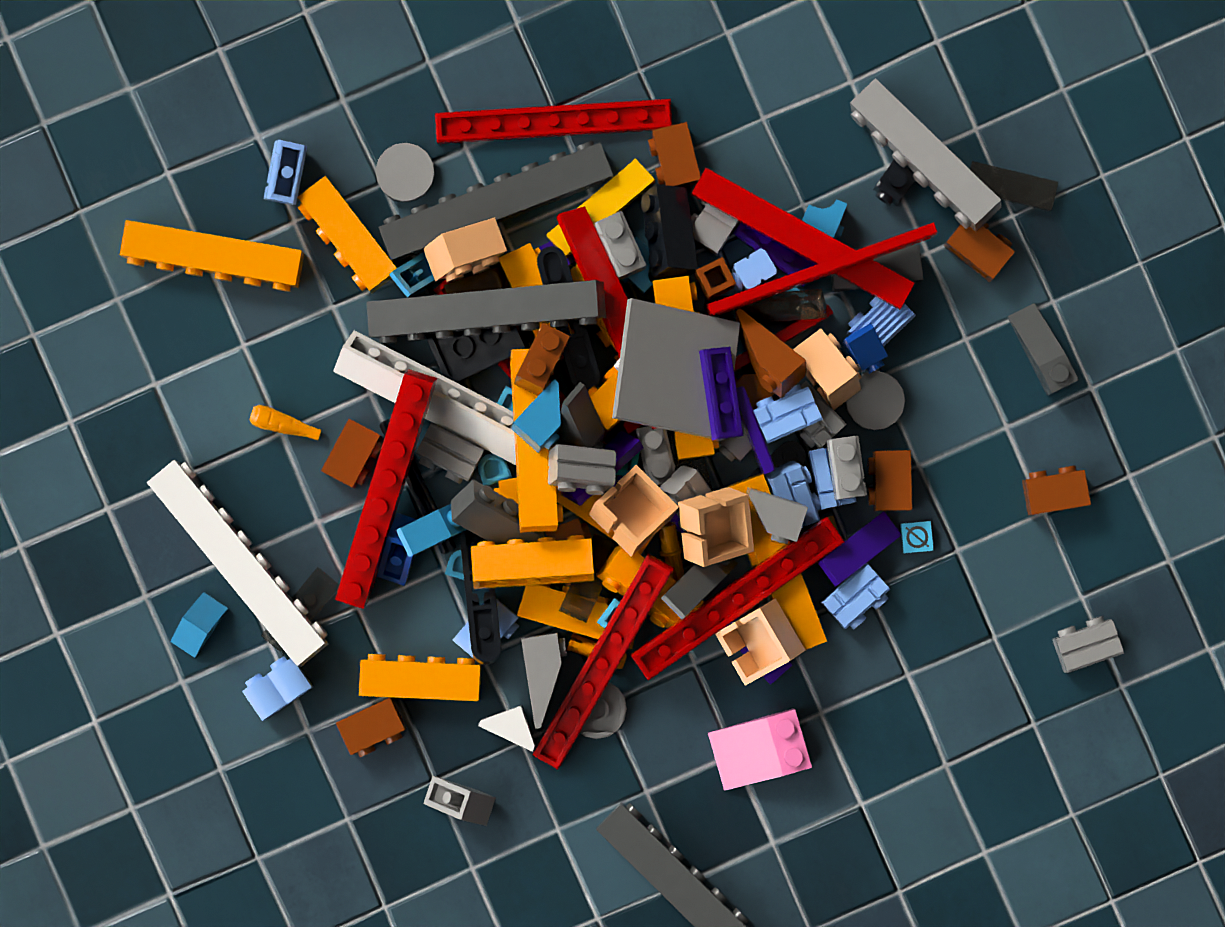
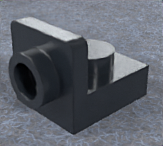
M894 159L873 189L878 192L876 197L889 206L892 203L898 206L915 181L913 177L914 172L907 167L903 168Z

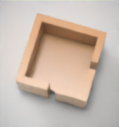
M495 217L442 233L423 248L435 282L446 279L447 283L464 277L463 274L470 271L474 275L490 269L489 266L498 263V257L507 251Z
M819 329L793 350L806 359L807 379L813 386L817 383L820 385L817 389L818 393L835 410L862 390L859 382L862 377L858 372L860 369L850 356L844 358L840 350L841 345L833 334L826 335L822 329Z
M635 465L617 482L615 487L610 488L594 503L589 515L607 533L613 530L615 533L612 538L632 557L674 517L679 506Z
M726 487L706 493V497L699 495L678 502L681 528L686 530V532L681 533L684 559L706 567L754 552L748 494Z
M776 598L715 633L728 657L745 646L748 648L749 651L732 661L744 685L786 664L806 651Z

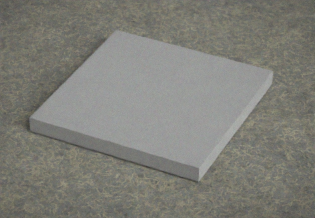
M634 298L628 299L612 418L712 439L699 351L731 347L733 367L735 369L740 323Z

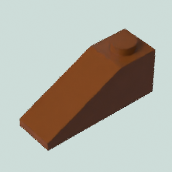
M739 308L736 311V322L740 323L739 336L760 384L766 391L774 392L782 398L806 376V359Z

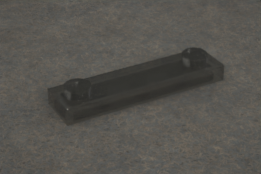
M822 289L782 292L740 307L759 323L827 318L828 310ZM729 296L716 297L710 301H707V299L705 298L704 308L706 314L709 315L706 308L707 304L721 300ZM738 309L716 317L736 322V311Z

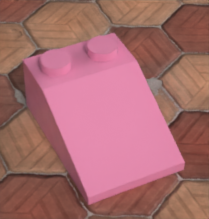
M794 708L708 733L724 791L812 768Z

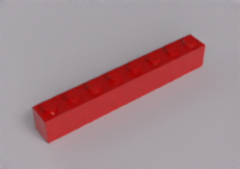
M410 369L404 373L335 600L362 609L369 602L386 538L396 515L438 378Z

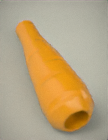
M264 405L254 406L250 416L252 425L264 430L308 437L314 440H318L321 429L309 426L292 416Z

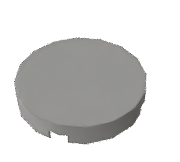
M410 143L395 144L386 149L378 159L375 170L377 182L383 193L392 200L400 202H411L425 196L432 187L435 177L434 165L428 153L418 145Z
M874 371L869 374V372L861 375L862 378L859 380L862 390L846 401L847 412L853 421L862 428L869 430L885 429L895 423L903 413L905 404L904 391L899 382L888 373Z
M610 682L607 684L580 731L582 735L599 739L609 737L618 731L625 720L627 711L625 697L618 687Z

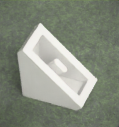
M522 705L484 718L478 725L530 751H533L536 745Z

